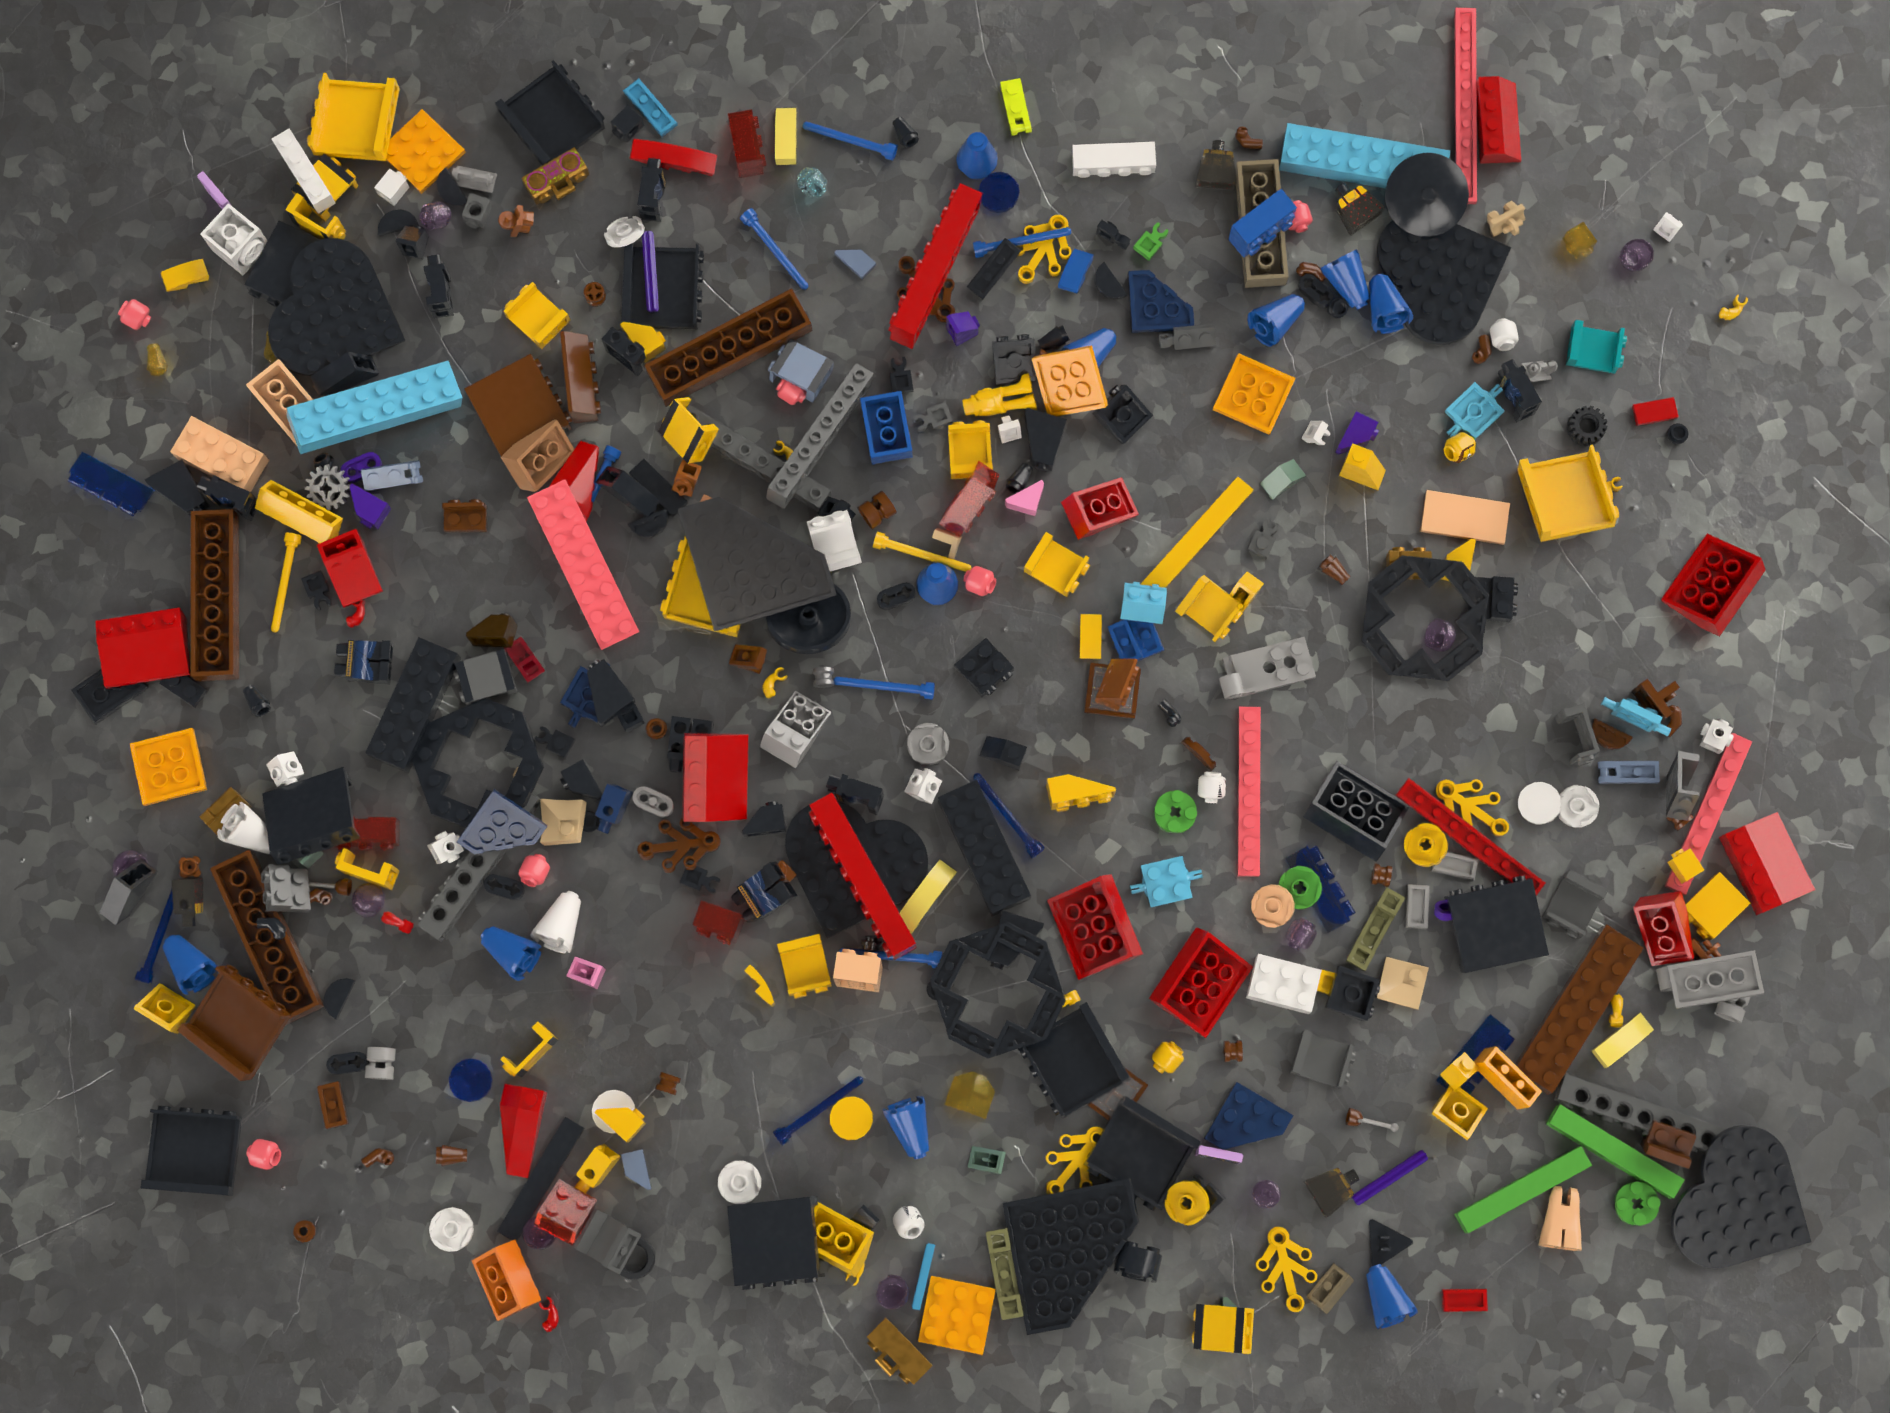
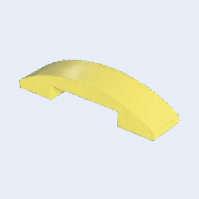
M941 860L928 873L900 912L911 935L957 873V871Z

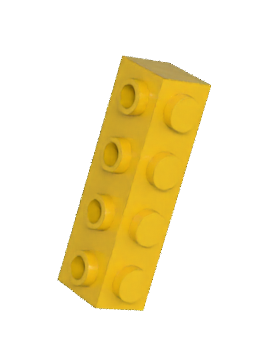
M273 480L268 481L259 490L255 509L263 512L265 515L280 521L282 524L293 528L300 534L306 535L318 543L339 535L343 521L342 517Z

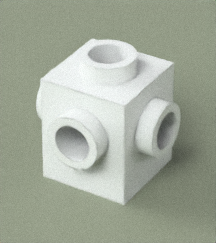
M1713 719L1709 724L1705 723L1701 731L1703 738L1699 746L1720 754L1725 746L1729 747L1734 737L1731 734L1733 728L1722 719Z
M294 751L277 755L266 764L271 778L277 787L298 782V779L304 775L302 766Z
M924 768L923 771L914 769L904 792L919 801L932 804L942 780L935 777L936 773L927 768Z
M444 831L435 836L436 841L427 845L437 864L445 861L451 863L460 858L459 853L464 850L457 843L460 837L458 834L455 835L454 832L447 834Z

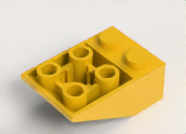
M1069 774L1047 778L1046 783L1051 810L1056 809L1057 812L1067 811L1070 806L1077 805L1078 808L1090 806V802L1098 801L1099 804L1110 802L1116 792L1115 787Z

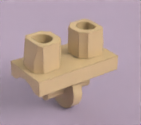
M1510 201L1504 205L1503 214L1499 215L1497 211L1488 213L1487 222L1490 225V234L1493 237L1511 232L1514 236L1519 234V226L1523 225V221H1525V207L1523 204L1517 206L1513 201Z

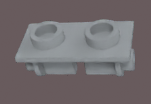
M457 165V168H453L452 176H454L459 187L492 193L497 173Z
M1548 360L1545 363L1544 361L1521 363V366H1524L1526 369L1525 374L1531 382L1551 380L1550 374L1555 372L1558 367L1554 360Z

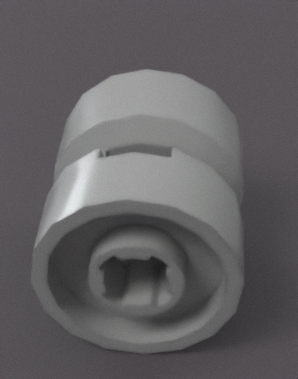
M1751 997L1718 1002L1714 1014L1734 1023H1742L1746 1012L1743 1007L1748 1006Z
M367 1047L366 1059L369 1061V1064L366 1065L365 1078L393 1080L394 1067L391 1064L395 1061L396 1049ZM376 1063H385V1068H375Z

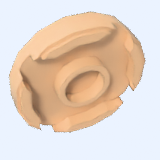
M1270 884L1262 887L1254 894L1251 901V910L1260 924L1276 928L1286 924L1291 919L1295 903L1292 895L1286 888Z

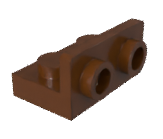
M471 499L469 502L462 503L460 500H448V503H442L445 533L487 532V506L481 500Z

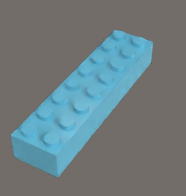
M1287 123L1279 171L1385 188L1392 171L1408 157L1420 153H1436L1449 158L1450 150Z
M445 361L287 407L286 417L299 452L303 454L459 408L462 405L463 397L450 363Z

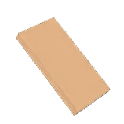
M1427 490L1420 532L1468 540L1476 539V541L1504 545L1510 503Z

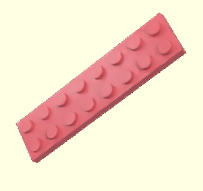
M566 479L527 497L600 649L603 650L639 633Z

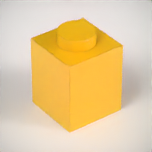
M1682 848L1671 854L1673 859L1667 862L1681 884L1704 871V868L1691 849L1683 851Z
M1464 1052L1440 1075L1455 1091L1480 1068Z

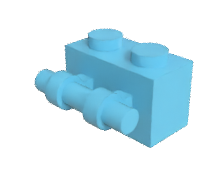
M1140 582L1125 583L1120 619L1163 624L1167 588L1159 587L1158 584L1149 586L1141 585Z

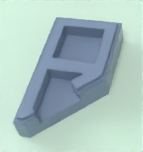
M836 250L834 252L835 256L861 279L876 266V263L862 250Z
M643 1149L621 1154L625 1175L647 1190H651Z

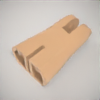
M1554 1186L1549 1197L1538 1245L1570 1251H1582L1578 1190L1570 1187L1567 1195V1204L1561 1203L1562 1186Z

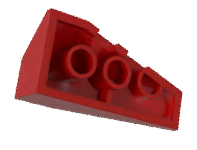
M580 441L549 487L566 479L587 522L593 506L591 499L592 491L595 489L593 482L594 474L597 471L599 447Z
M504 1084L500 1102L506 1172L508 1175L529 1178L547 1092Z

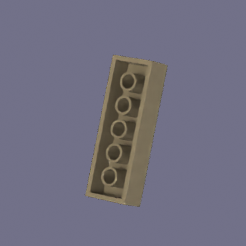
M1278 159L1237 162L1235 179L1239 220L1281 189ZM1281 230L1276 234L1277 237L1272 242L1262 244L1260 250L1253 256L1249 254L1245 258L1242 257L1245 288L1286 285L1288 266L1285 231Z

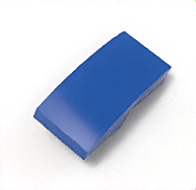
M1074 248L1064 268L1058 288L1077 294L1085 281V274L1093 261V254Z

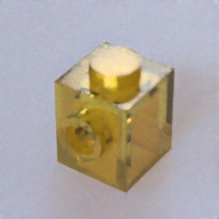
M1584 222L1567 231L1563 237L1567 251L1571 255L1573 254L1576 259L1582 255L1583 257L1590 255L1598 242Z

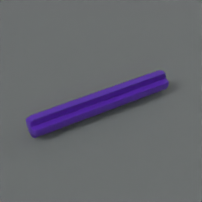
M644 231L642 234L646 305L647 311L657 312L659 304L654 233L652 231Z
M1423 1150L1418 1151L1353 1194L1352 1199L1356 1205L1364 1203L1428 1160L1426 1153Z

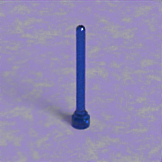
M980 773L974 774L973 779L978 781L984 793L1025 842L1026 852L1030 857L1034 858L1045 849L1040 841L1037 842L1036 839H1032Z
M176 883L172 886L144 967L137 971L135 980L152 984L154 978L152 968L179 896L180 884Z
M857 1076L786 1128L784 1126L774 1130L773 1134L783 1146L788 1143L789 1138L792 1137L791 1134L863 1083V1078Z

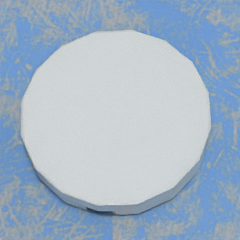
M632 216L633 218L630 219L622 217L612 222L607 227V232H604L608 245L611 247H623L638 240L645 230L641 218L637 216Z
M1534 782L1527 785L1521 791L1518 798V809L1522 817L1528 822L1535 825L1552 822L1559 815L1561 797L1552 785L1544 782Z
M1572 785L1565 788L1559 794L1561 797V809L1558 817L1566 825L1573 828H1582L1591 824L1597 818L1599 800L1590 788Z
M606 1091L599 1095L593 1104V1120L601 1130L614 1134L616 1132L594 1112L597 1109L627 1107L633 1111L635 1104L631 1097L622 1091Z
M733 1161L721 1170L718 1177V1188L721 1195L727 1201L734 1204H746L759 1194L761 1176L751 1163Z
M454 1207L445 1208L437 1212L429 1226L430 1237L434 1245L448 1252L459 1251L466 1247L471 1241L474 1232L473 1221L470 1216L462 1209Z

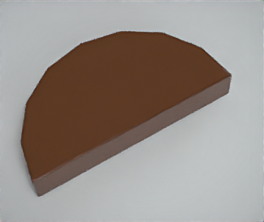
M1596 718L1593 719L1592 729L1596 741L1603 748L1611 750L1620 749L1632 740V736Z
M1185 737L1181 741L1210 771L1216 767V762L1210 758V754L1197 741L1193 742L1190 737Z

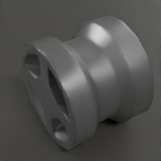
M817 667L812 669L815 675L814 687L825 688L834 686V680H832L834 668Z

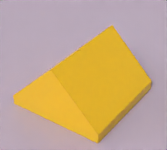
M159 983L135 1005L134 1010L166 1030L178 1034L177 1030L180 1025L187 1021L196 1005Z
M1449 1085L1432 1107L1431 1114L1468 1140L1488 1108L1459 1087L1454 1091Z

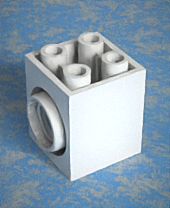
M229 203L201 233V236L211 250L241 275H244L258 260L267 243V239L261 230Z

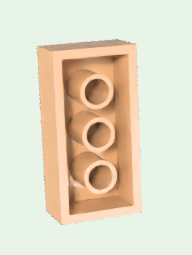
M278 359L247 383L246 386L297 446L286 417L287 407L313 399Z
M193 416L190 417L170 451L178 460L182 459L186 464L211 477L215 475L222 481H226L249 492L252 491L269 462L264 453Z
M842 949V952H837L833 975L836 986L879 992L883 969L881 958H878L876 953L871 952L857 955L855 950Z

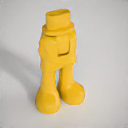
M1030 374L1022 375L1020 381L1014 385L1001 386L994 389L984 388L971 395V398L963 399L965 415L991 416L1007 413L1008 410L1030 408L1037 410L1034 393L1021 398L1003 401V397L1033 392Z

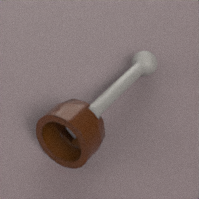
M343 878L339 879L335 884L309 882V886L335 888L338 894L350 896L352 880Z
M1349 1108L1347 1112L1346 1125L1354 1127L1364 1122L1389 1128L1393 1132L1399 1129L1396 1123L1387 1124L1363 1118L1362 1113L1356 1109Z

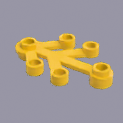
M1054 215L1049 219L1048 223L1026 226L1024 228V236L1028 235L1026 233L1027 230H1032L1033 234L1061 229L1054 226L1056 223H1060L1062 225L1061 228L1068 227V220L1062 215ZM1066 236L1057 238L1060 245V258L1063 260L1069 259L1072 251L1067 244ZM1054 239L1019 245L1023 250L1018 256H1022L1025 251L1038 249L1029 264L1022 266L1018 271V278L1022 283L1029 284L1034 280L1035 269L1045 253L1049 262V274L1054 277L1060 274L1061 266L1057 263L1052 244ZM1067 250L1069 254L1063 255L1061 252ZM1057 267L1058 271L1052 272L1051 268ZM1023 274H1029L1030 278H1023Z
M1446 779L1437 784L1435 791L1438 798L1443 800L1444 805L1453 812V801L1459 804L1462 819L1471 826H1473L1471 814H1473L1490 826L1491 832L1495 836L1500 837L1508 832L1509 824L1505 819L1499 818L1495 820L1476 806L1498 804L1500 795L1497 792L1464 798L1459 794L1465 791L1478 793L1483 787L1480 780L1474 779L1468 783L1455 784L1453 781ZM1473 783L1479 784L1478 790L1473 789ZM1443 787L1449 788L1450 793L1444 794L1442 791ZM1491 795L1496 796V802L1490 800ZM1496 825L1502 826L1501 832L1496 831Z
M1091 1127L1087 1130L1086 1134L1070 1136L1063 1134L1060 1136L1059 1143L1062 1147L1067 1148L1072 1144L1085 1143V1145L1079 1151L1059 1153L1049 1151L1046 1154L1045 1160L1051 1165L1059 1161L1072 1160L1057 1180H1050L1046 1184L1045 1190L1047 1194L1053 1193L1051 1190L1053 1185H1058V1192H1063L1064 1184L1078 1167L1080 1172L1079 1188H1082L1084 1182H1088L1089 1186H1093L1089 1180L1088 1167L1084 1165V1162L1096 1143L1093 1140V1135L1096 1133L1100 1135L1103 1131L1102 1128ZM1068 1137L1070 1139L1069 1144L1064 1145L1062 1139ZM1050 1154H1055L1056 1160L1054 1162L1049 1161L1048 1157Z
M1274 1227L1267 1236L1269 1246L1262 1258L1256 1261L1255 1266L1259 1271H1266L1269 1268V1261L1276 1250L1279 1260L1267 1280L1261 1283V1289L1265 1293L1273 1292L1274 1284L1280 1274L1283 1273L1288 1293L1286 1307L1292 1312H1299L1304 1307V1300L1300 1295H1297L1291 1270L1303 1276L1304 1280L1308 1283H1313L1317 1280V1273L1314 1270H1308L1289 1258L1286 1248L1298 1254L1299 1259L1302 1261L1310 1260L1312 1252L1310 1249L1302 1248L1291 1241L1288 1231L1283 1227ZM1277 1233L1282 1236L1280 1242H1276L1274 1239ZM1303 1250H1306L1309 1253L1307 1259H1304L1301 1256V1252ZM1261 1260H1264L1266 1262V1267L1264 1269H1261L1258 1266ZM1308 1272L1314 1274V1279L1311 1281L1306 1277ZM1266 1282H1269L1272 1285V1288L1269 1291L1264 1289V1284ZM1292 1299L1298 1300V1306L1295 1308L1291 1306Z

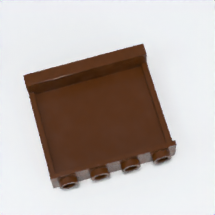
M531 354L464 388L500 456L513 444L554 419L558 420L563 430L566 428L569 431L572 430L569 424L572 420L568 412H563L560 408V405L563 404L557 393L553 395L550 390L553 387L548 376L543 377L541 373L543 367L539 359L534 360Z
M231 965L216 966L215 970L219 972L218 976L190 1022L182 1023L177 1031L238 1080H252L291 1015L285 1011L286 1008L282 1004L271 1000L267 992L257 989L253 981L238 974V970Z

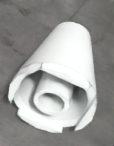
M239 802V806L237 804L232 805L221 820L223 827L222 830L218 829L217 831L218 838L226 843L270 854L266 823L243 802Z
M571 891L561 893L532 930L531 938L537 943L539 939L545 943L544 947L560 953L568 951L570 953L581 900L578 899L579 896Z

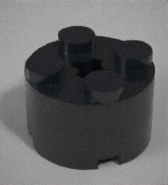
M1127 1241L1116 1258L1113 1272L1117 1274L1119 1271H1122L1121 1276L1146 1282V1278H1152L1151 1283H1156L1162 1255L1159 1254L1160 1249L1147 1246V1249L1138 1247V1243Z

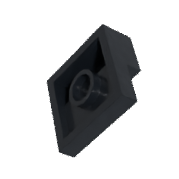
M611 327L602 338L606 352L638 377L643 371L641 364L646 359L644 347L636 341L634 343L628 339L629 336L623 330H616L614 327Z
M1029 334L1017 335V339L1009 340V336L996 337V341H992L996 384L1019 382L1021 376L1027 373L1030 374L1031 381H1037L1032 358L1036 356L1034 338H1029Z
M1116 385L1108 392L1110 394L1107 398L1108 406L1096 409L1092 414L1105 429L1111 431L1121 444H1125L1153 414L1127 385Z
M1475 577L1489 594L1486 621L1510 622L1513 616L1517 615V604H1513V599L1518 594V583H1514L1513 577Z
M987 638L982 640L954 664V667L981 697L985 694L987 696L991 695L997 689L996 685L1001 681L1006 682L1013 676L1012 671H1014V666Z
M1337 966L1325 1008L1343 1013L1345 1016L1360 1021H1368V1018H1371L1374 1012V1006H1372L1374 998L1380 992V985H1378L1380 979Z

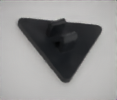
M1374 1219L1369 1220L1372 1266L1382 1265L1413 1244L1412 1239Z

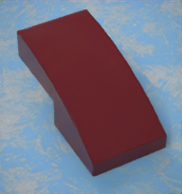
M522 636L513 642L512 648L504 647L527 683L545 672Z

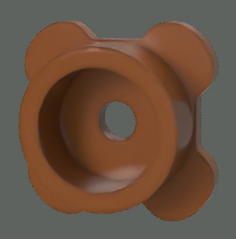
M197 856L193 858L182 857L179 860V875L182 878H187L188 876L199 877L201 875L199 870L200 858Z

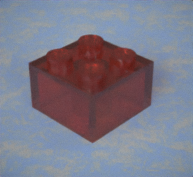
M701 900L692 925L698 935L710 938L712 935L718 939V942L730 945L731 942L737 943L745 919L742 914Z
M559 1179L537 1212L534 1225L573 1246L595 1209L597 1199Z

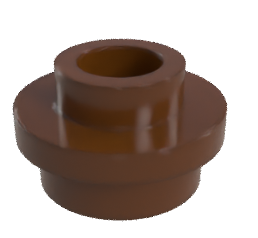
M651 719L646 725V733L652 739H661L667 733V725L662 719ZM655 726L661 727L658 733L653 732Z
M302 1220L294 1226L293 1234L299 1242H309L314 1238L316 1228L312 1222ZM306 1227L308 1232L303 1236L301 1229Z

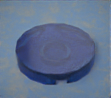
M991 173L982 180L979 187V192L983 193L981 203L991 212H1007L1018 202L1020 195L1019 185L1008 173Z
M470 1058L460 1061L453 1067L449 1076L450 1090L454 1096L462 1101H480L487 1096L492 1088V1072L480 1060Z

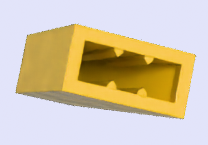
M1352 443L1339 476L1379 490L1386 470L1372 450Z

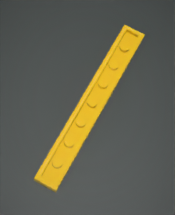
M1237 477L1144 579L1141 585L1152 586V584H1158L1159 587L1167 588L1250 496L1254 489Z

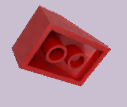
M1122 477L1074 492L1061 502L1078 540L1097 534L1139 515Z
M1677 891L1640 897L1633 909L1651 966L1692 961L1694 955L1688 912L1682 892Z

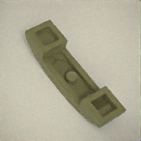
M1386 887L1346 959L1347 962L1364 972L1366 971L1387 929L1404 902V896Z
M1005 1228L986 1232L1001 1319L1007 1320L1023 1317L1008 1230Z

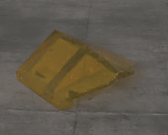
M969 1072L955 1076L945 1105L986 1119L995 1090L986 1077L978 1073Z

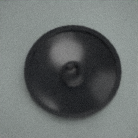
M1420 153L1408 157L1392 171L1385 187V205L1393 222L1403 231L1419 237L1436 236L1450 230L1462 218L1468 204L1469 189L1464 173L1451 159L1436 153Z
M834 584L835 596L766 616L768 630L772 638L781 647L791 652L816 654L826 651L838 644L850 627L851 608L848 598Z

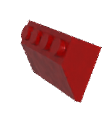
M1500 76L1478 77L1476 94L1480 164L1521 162L1516 83Z

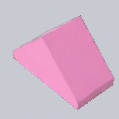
M1041 480L1005 499L1006 508L1035 516L1043 492L1044 482Z
M574 957L567 977L598 989L606 969L598 964Z

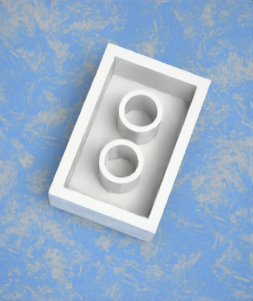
M1257 954L1246 998L1310 1014L1313 1009L1322 970Z

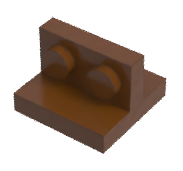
M1647 678L1631 692L1644 709L1651 708L1657 711L1658 715L1663 717L1661 720L1663 722L1673 714L1666 703L1677 696L1675 691L1680 687L1674 681L1657 692Z
M1653 1120L1647 1137L1643 1136L1640 1145L1648 1155L1689 1169L1692 1161L1689 1156L1697 1136Z

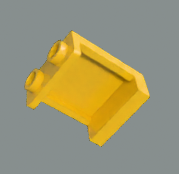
M978 420L974 421L973 424L953 422L952 425H948L951 479L993 477L990 423Z
M343 848L342 852L338 853L335 864L337 865L336 869L342 873L389 890L393 889L400 871L393 865L384 862L378 874L352 865L356 855L348 849Z
M1720 872L1708 880L1709 882L1685 904L1689 924L1692 923L1697 928L1696 932L1699 936L1709 941L1722 932L1750 904Z

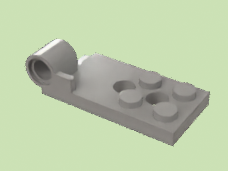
M1305 637L1222 658L1227 675L1220 677L1219 681L1224 699L1228 700L1315 679L1316 675ZM1285 658H1293L1295 666L1287 668L1284 665ZM1265 663H1272L1275 671L1272 673L1265 672L1263 669Z
M1755 950L1668 965L1667 967L1656 969L1660 992H1673L1676 1009L1764 994ZM1733 971H1741L1744 979L1740 982L1734 981L1731 978ZM1717 974L1721 977L1722 982L1720 985L1714 986L1709 982V977Z

